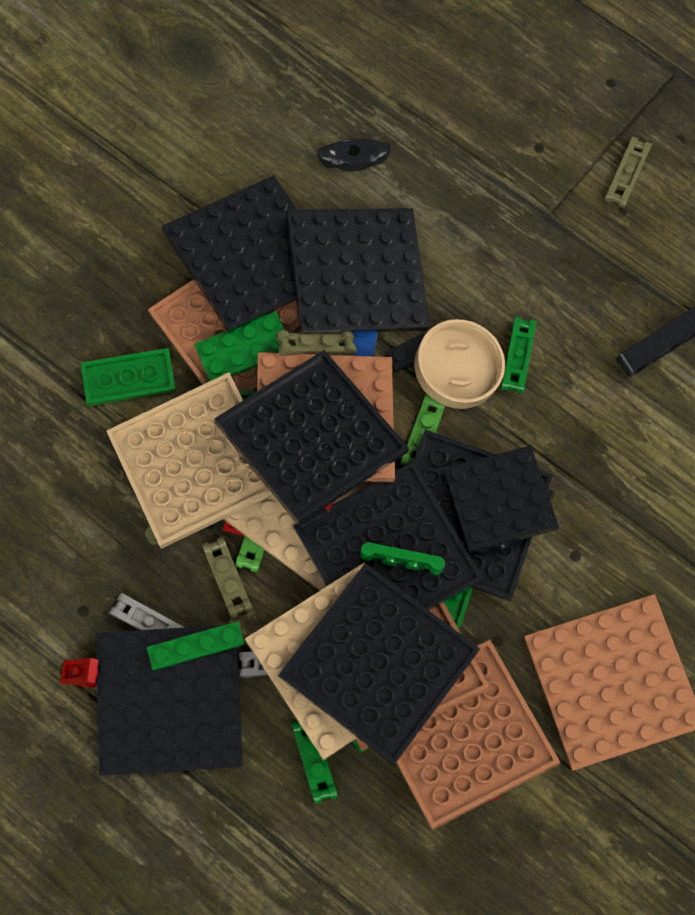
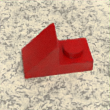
M93 658L64 660L60 684L95 688L97 686L98 660Z

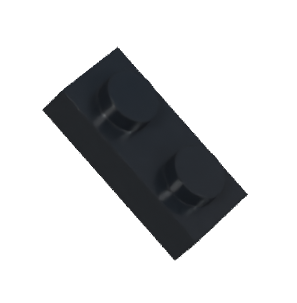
M424 332L385 352L386 357H392V368L395 373L414 364L416 351L425 336Z

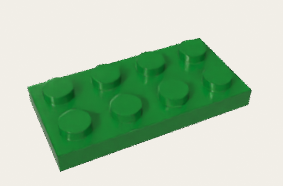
M273 312L230 333L225 331L195 343V349L209 381L227 373H230L231 377L256 368L258 353H279L278 347L280 343L277 342L276 334L279 331H283L284 328L277 312Z
M169 348L81 363L86 404L88 407L176 392Z

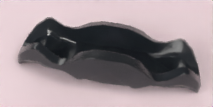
M369 139L345 140L319 148L317 154L319 160L326 168L359 171L373 165L382 164L387 159L391 146L389 143ZM350 148H358L360 153L356 156H351L348 150Z

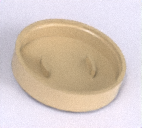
M457 319L439 323L427 332L416 351L414 368L419 384L433 400L447 407L466 409L482 404L495 392L504 375L505 359L500 344L487 329L474 322Z

